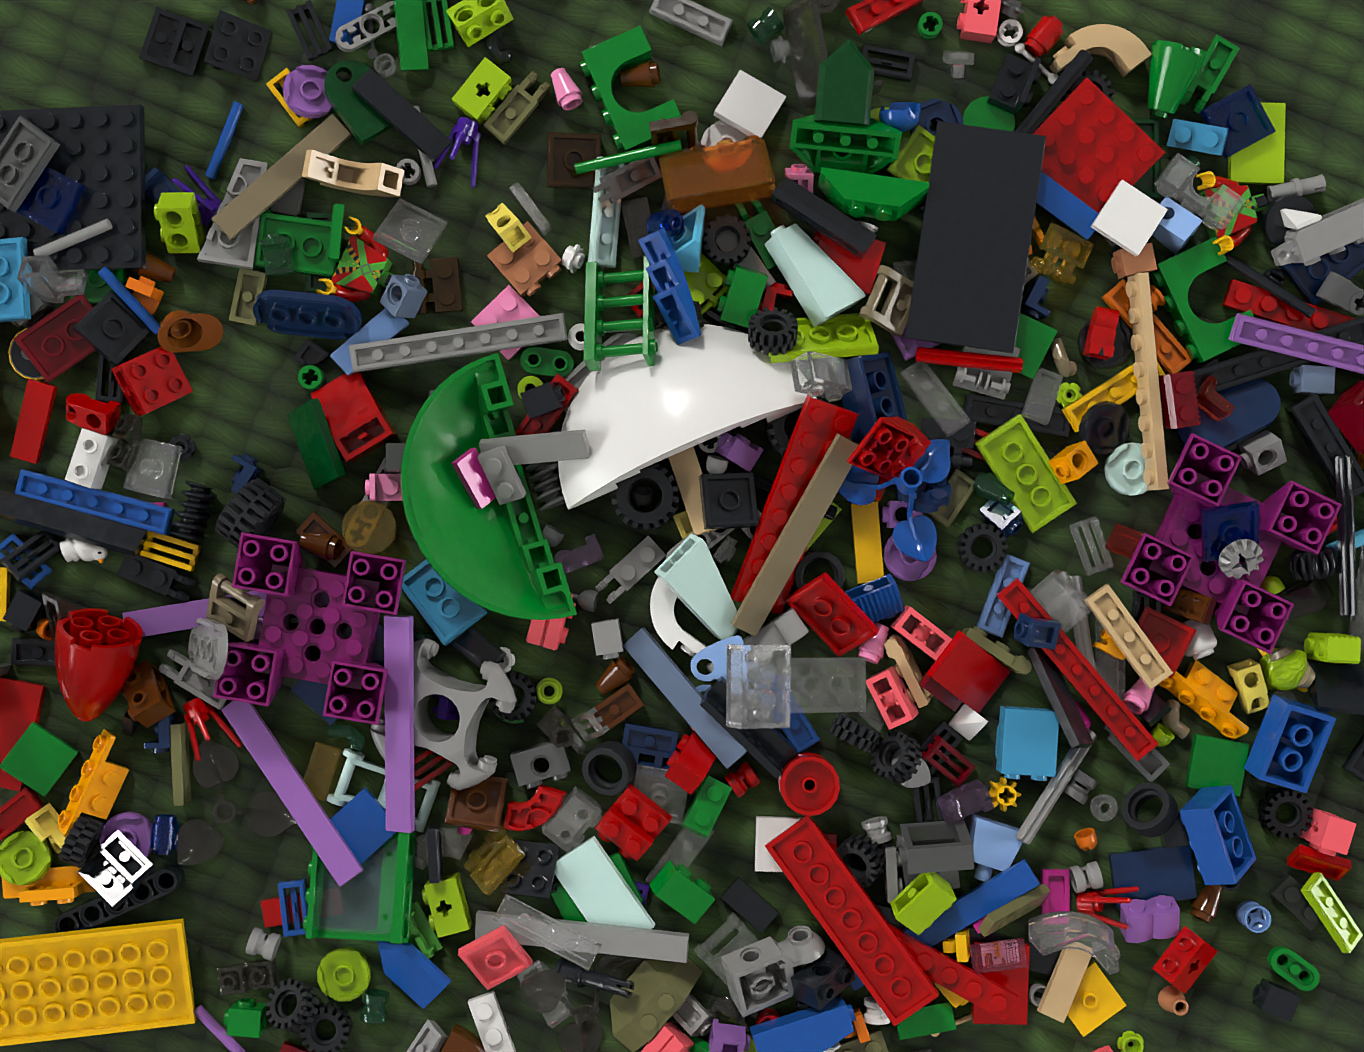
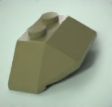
M645 958L627 979L634 982V990L622 987V989L633 993L631 998L626 999L615 994L610 998L613 1036L632 1052L645 1045L685 1001L703 970L689 958L687 963Z

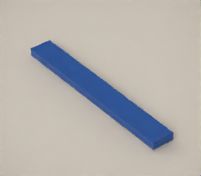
M1023 859L956 898L957 900L952 906L945 910L920 935H917L908 927L902 929V931L932 947L1035 888L1040 883L1026 860ZM854 971L856 980L850 985L855 991L864 986V984Z

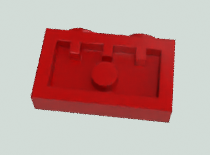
M161 346L111 369L136 418L193 391L174 353L164 350Z

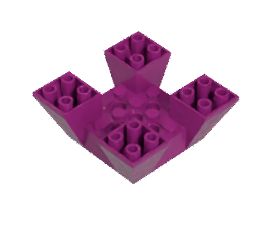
M1191 433L1167 482L1174 495L1155 537L1143 533L1120 583L1168 606L1172 605L1180 587L1215 598L1217 602L1214 613L1219 630L1271 654L1294 604L1260 588L1280 545L1319 554L1342 504L1294 481H1289L1262 503L1228 487L1242 457ZM1226 513H1229L1231 517L1229 525L1224 523L1223 518ZM1190 525H1193L1195 528L1193 538H1190L1187 532ZM1215 536L1219 539V547L1216 550L1212 546V540ZM1241 539L1253 540L1263 550L1262 557L1264 561L1258 564L1259 570L1253 569L1250 572V577L1242 575L1239 580L1234 576L1228 578L1219 567L1218 561L1221 552L1234 541ZM1244 556L1242 560L1239 561L1240 564H1244ZM1203 561H1206L1208 565V570L1205 574L1200 570Z
M241 532L232 587L267 593L259 643L228 642L225 668L222 676L215 682L213 697L269 706L286 677L328 684L323 716L378 725L388 669L372 661L380 612L393 615L398 613L407 560L351 551L347 575L306 568L298 542ZM323 592L327 593L330 597V603L327 607L320 603V595ZM292 614L299 621L296 629L292 628L289 624V618ZM318 619L323 620L325 623V631L323 633H319L315 628V623ZM345 623L349 624L352 628V635L349 638L342 634V626ZM313 646H317L321 651V656L318 660L311 656V648Z

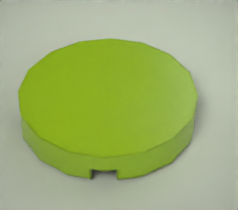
M30 831L16 832L7 837L0 845V876L8 883L20 886L31 885L41 880L49 871L53 860L52 848L48 840L45 839L41 842Z
M338 947L329 951L321 960L317 970V982L321 991L338 1002L352 1001L360 997L367 989L372 977L371 965L367 957L361 951L352 947Z

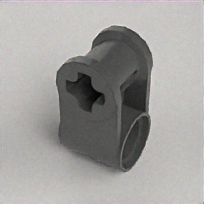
M1330 271L1315 296L1339 309L1347 310L1355 315H1363L1364 290L1352 284L1347 278Z

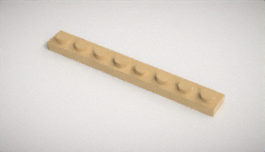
M1149 272L1137 273L1127 277L1126 294L1130 301L1128 319L1132 324L1133 332L1131 348L1135 354L1133 372L1137 378L1138 385L1136 391V401L1140 407L1138 426L1143 438V443L1141 444V454L1145 460L1143 479L1147 485V491L1169 489V486L1167 484L1168 473Z

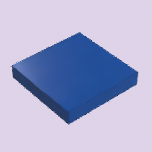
M366 787L330 819L360 864L396 833L394 831H386V809Z

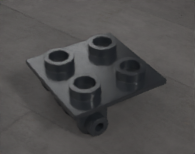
M219 10L204 62L210 64V67L213 69H224L257 82L272 31Z
M510 839L499 893L550 899V895L558 890V883L554 882L553 879L560 845Z

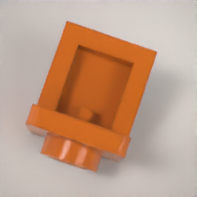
M140 276L139 280L129 277L125 287L134 290L132 295L152 316L155 315L164 292L155 288L156 282L143 276Z

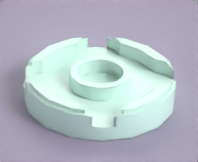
M1126 443L1116 447L1106 458L1104 467L1105 477L1109 485L1118 493L1128 496L1145 493L1147 491V485L1143 479L1145 460L1141 454V444Z

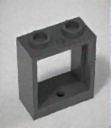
M964 819L900 824V834L895 836L896 848L899 851L900 863L906 865L908 874L974 869L973 843Z

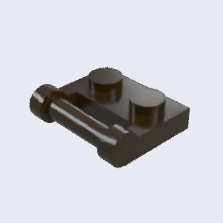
M686 111L682 117L649 122L653 146L679 140L678 131L686 130L687 142L685 145H682L681 151L655 156L657 164L692 158L701 154V143L698 141L696 128L698 125V115L696 112Z

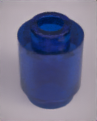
M675 209L655 212L646 221L647 232L650 234L664 227L668 237L678 236L684 228L683 217Z
M157 814L155 815V820L151 822L150 849H154L155 854L169 855L172 854V850L178 848L179 822H177V815Z

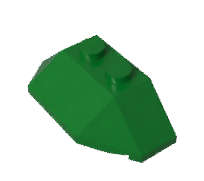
M815 114L793 120L789 148L813 172L820 173L821 167L873 174L890 162L892 163L898 159L902 131L874 118H870L869 125L814 121Z
M821 167L817 187L834 208L845 215L873 218L880 221H896L925 201L930 182Z

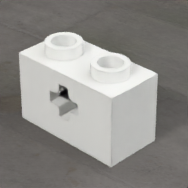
M82 428L65 480L88 488L102 489L118 438Z

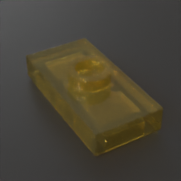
M319 741L315 743L303 780L315 798L325 802L343 749Z

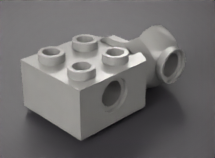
M796 926L788 932L785 940L777 942L769 936L721 956L730 997L742 1017L792 997L794 993L791 977L794 975L793 967L811 963L820 958L824 953L825 944L819 935L811 931L807 926Z

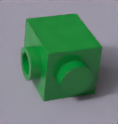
M241 998L235 1001L225 1011L224 1026H227V1035L259 1038L266 1029V1003H256L251 998Z

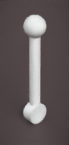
M1023 43L1015 45L1016 53H1021L1031 63L1034 61L1035 58L1025 50ZM1039 64L1038 68L1047 77L1048 84L1052 85L1058 78V75L1055 73L1051 74L1045 67Z

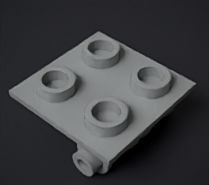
M964 347L963 352L1018 357L1021 348L1015 347L1014 353H1005ZM958 366L952 385L1004 400L1011 386L1010 380L1013 372Z

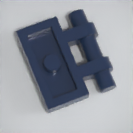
M626 722L622 745L627 747L633 754L636 762V771L652 773V776L660 777V775H665L670 767L669 765L662 764L663 758H670L676 750L679 732ZM639 753L655 756L654 763L638 760Z

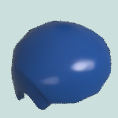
M894 102L890 104L887 110L882 106L879 112V121L902 132L911 130L919 122L921 103Z

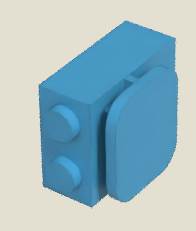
M1000 706L999 724L996 731L995 757L997 759L996 770L1004 774V778L1020 779V775H1031L1032 780L1047 781V776L1056 777L1059 721L1053 709Z

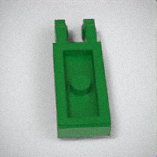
M1216 34L1206 50L1207 53L1201 67L1180 104L1185 105L1189 102L1195 88L1202 91L1203 94L1193 111L1199 114L1209 97L1215 93L1240 47Z
M753 193L749 195L750 203L758 215L749 219L743 203L738 201L734 205L742 221L749 228L751 242L769 271L777 265L764 244L772 237L770 233L776 228L767 211H764L757 195Z

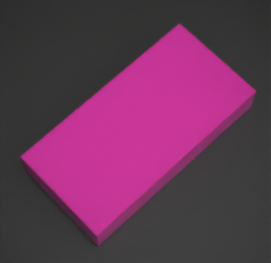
M470 448L453 461L452 465L476 509H482L494 500L496 496L477 458L479 455L477 449Z
M1068 868L1041 869V884H1045L1050 890V893L1041 904L1042 923L1070 924V870Z

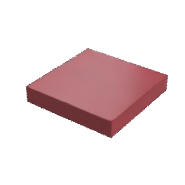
M505 925L458 949V956L487 990L533 967V960Z

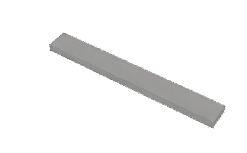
M564 313L349 345L353 372L357 373L567 341L568 338Z
M480 910L476 913L475 939L505 925L521 945L687 963L689 933Z

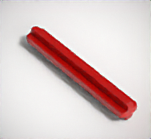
M917 347L915 360L922 363L1020 373L1023 368V360L1018 357Z

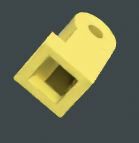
M503 203L485 216L512 252L532 238L519 219Z
M1249 658L1228 665L1229 675L1233 677L1238 691V699L1244 712L1251 714L1268 708V691L1260 664Z

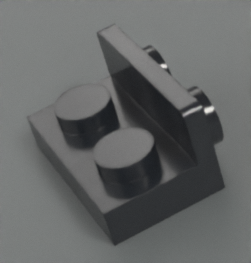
M1007 53L987 103L1015 115L1022 106L1027 107L1033 95V92L1029 91L1031 85L1037 83L1042 72L1038 68L1041 58L1036 57L1030 63Z

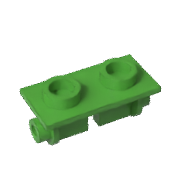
M416 901L411 905L409 943L413 944L429 959L434 956L435 952L442 949L443 946L435 931H432L422 907Z

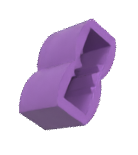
M1159 895L1148 900L1133 899L1131 903L1120 904V922L1128 925L1126 930L1120 928L1126 942L1141 943L1152 938L1168 939L1179 934L1180 908L1174 897Z

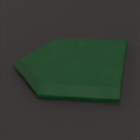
M850 39L819 65L814 121L869 125L874 68Z

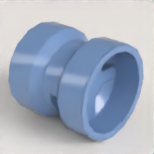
M1252 900L1243 901L1238 905L1236 918L1243 926L1255 933L1264 932L1269 928L1271 915L1266 908Z

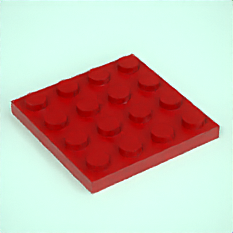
M1088 78L1033 133L1034 135L1046 136L1041 171L1097 213H1100L1121 180L1133 186L1165 153Z

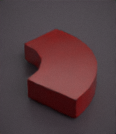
M541 784L535 796L530 800L523 802L511 801L508 803L503 829L525 831L545 823L559 810L565 799L566 792Z

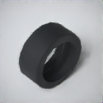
M820 550L808 552L796 566L794 585L797 590L806 585L803 580L804 569L809 563L816 560L826 561L834 570V581L841 589L845 580L844 567L839 559L829 552Z
M606 741L597 745L586 755L583 761L582 773L592 790L601 795L612 796L622 792L633 781L636 775V762L633 754L627 747L619 742ZM600 755H609L620 764L622 769V779L620 781H609L601 775L597 767V758Z
M1147 782L1132 788L1125 796L1122 804V815L1126 823L1141 836L1152 838L1168 832L1175 824L1178 816V804L1174 797L1162 786ZM1160 797L1163 800V806L1159 815L1150 822L1140 823L1137 819L1140 806L1150 798Z

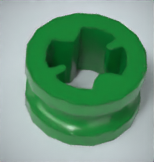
M934 12L923 14L917 25L919 35L927 40L937 37L943 26L941 17ZM927 20H932L931 24L933 22L936 24L932 32L928 31L929 28L925 30L923 27Z
M307 365L299 371L298 380L304 388L316 390L323 385L325 376L320 368ZM312 370L316 371L314 375L318 376V380L312 381L311 385H308L309 381L305 379L306 374H311Z

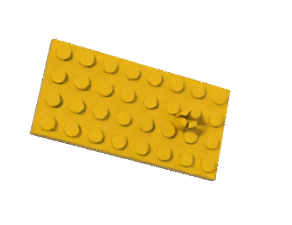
M183 919L0 939V1046L195 1024L196 1009Z

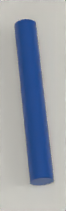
M234 101L205 174L207 178L216 180L244 105Z
M106 266L98 272L101 278L156 335L160 328L157 320Z

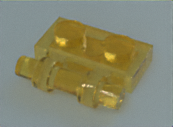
M1050 223L1039 247L1046 251L1044 258L1035 256L1031 261V266L1035 267L1037 272L1043 275L1053 276L1054 280L1061 284L1067 283L1072 285L1076 281V276L1072 274L1074 268H1084L1094 244L1059 225ZM1058 258L1063 260L1059 267L1055 265Z
M501 825L499 832L490 831L485 836V842L477 850L474 849L469 854V859L464 864V867L469 872H472L470 876L478 887L489 896L525 856L514 840L505 835L507 831Z

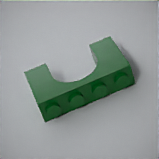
M641 25L581 52L583 61L579 62L585 77L591 76L594 85L590 88L597 102L601 100L605 110L601 112L607 126L613 125L616 134L612 137L618 150L623 149L624 152L652 145L649 122L681 117L674 99L645 112H631L622 108L612 95V87L620 71L652 58V51Z
M1216 236L1157 264V270L1152 271L1150 274L1154 286L1160 289L1165 298V309L1171 312L1175 320L1173 323L1175 331L1179 336L1183 337L1186 343L1185 350L1191 360H1194L1195 364L1204 362L1242 344L1228 339L1236 316L1221 323H1207L1199 319L1192 312L1188 303V290L1192 281L1199 274L1227 261L1224 254L1218 255L1221 252L1219 244L1213 245V241L1217 239ZM1251 309L1240 313L1243 315L1254 317Z

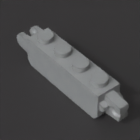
M1364 198L1323 215L1321 221L1299 230H1288L1284 237L1285 242L1271 250L1275 265L1282 266L1289 263H1304V266L1319 262L1321 255L1329 253V255L1337 254L1344 251L1345 245L1349 243L1359 244L1364 242Z

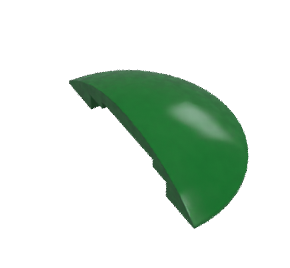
M496 353L480 358L453 373L435 389L417 413L409 430L401 463V492L410 530L420 551L431 567L448 585L473 603L505 616L526 620H550L577 615L562 563H554L548 540L543 539L522 466L514 465L527 493L523 498L499 505L497 498H495L484 508L476 509L452 465L453 461L470 448H476L480 454L479 442L481 439L516 436L508 411L514 404L499 354Z

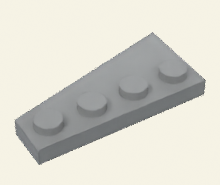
M240 158L217 213L268 170V163ZM260 216L232 241L213 223L207 234L205 244L198 255V262L253 270Z

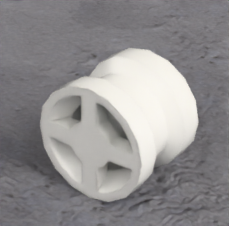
M873 996L864 998V1005L867 1007V1012L864 1014V1021L866 1023L884 1025L891 1022Z

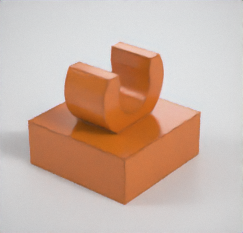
M859 1007L855 1008L853 1011L856 1020L852 1021L854 1032L846 1036L845 1039L857 1034L860 1043L870 1041L863 1015Z

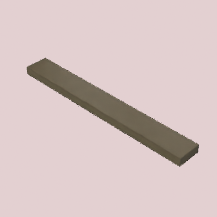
M838 433L836 434L731 621L734 627L756 637L850 471L852 465L847 460L858 447V444Z

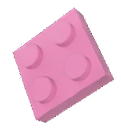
M508 285L471 323L474 326L540 316ZM523 347L501 350L500 352L510 361Z

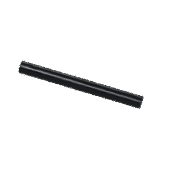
M1230 253L1224 254L1227 259L1224 262L1226 265L1310 319L1316 309Z

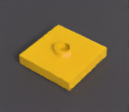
M1093 960L1089 962L1067 1014L1083 1037L1127 1006Z

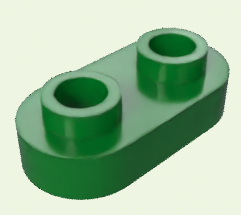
M529 347L524 350L520 359L524 370L534 375L555 377L556 374H560L565 378L574 370L573 358L569 353L561 350ZM533 355L539 358L538 363L535 365L529 363V358ZM559 359L565 361V366L562 369H558L555 366L556 361Z
M1285 946L1274 947L1269 952L1267 960L1270 968L1298 989L1310 991L1318 985L1320 980L1318 970ZM1284 955L1283 962L1278 963V957ZM1302 971H1305V972H1306L1305 977L1302 978V979H1299V974H1300Z

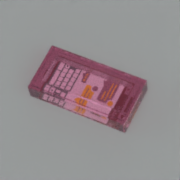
M1023 938L969 945L972 970L978 973L1028 967Z

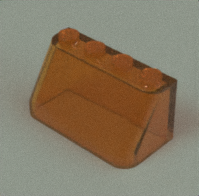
M757 135L747 136L743 141L738 142L723 140L715 146L709 147L695 145L690 150L664 154L659 158L668 215L690 212L701 204L705 209L770 198L776 185L765 140L760 139Z

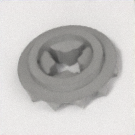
M1241 539L1234 541L1221 552L1218 561L1219 567L1228 578L1234 576L1239 580L1242 575L1250 577V572L1253 569L1259 570L1258 564L1264 561L1262 557L1263 550L1253 540ZM1239 554L1242 557L1244 556V564L1239 563Z

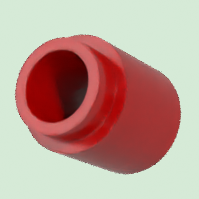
M1053 15L1050 17L1043 16L1027 35V41L1024 43V46L1036 57L1040 58L1043 54H1047L1064 34L1062 29L1063 23Z

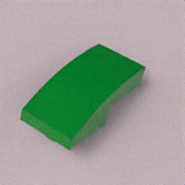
M946 1002L922 1007L897 1025L899 1039L903 1040L956 1030L951 1003Z

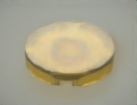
M363 501L352 506L345 514L342 523V533L347 544L353 550L361 553L377 554L386 550L392 544L397 533V524L392 511L384 504L375 501Z

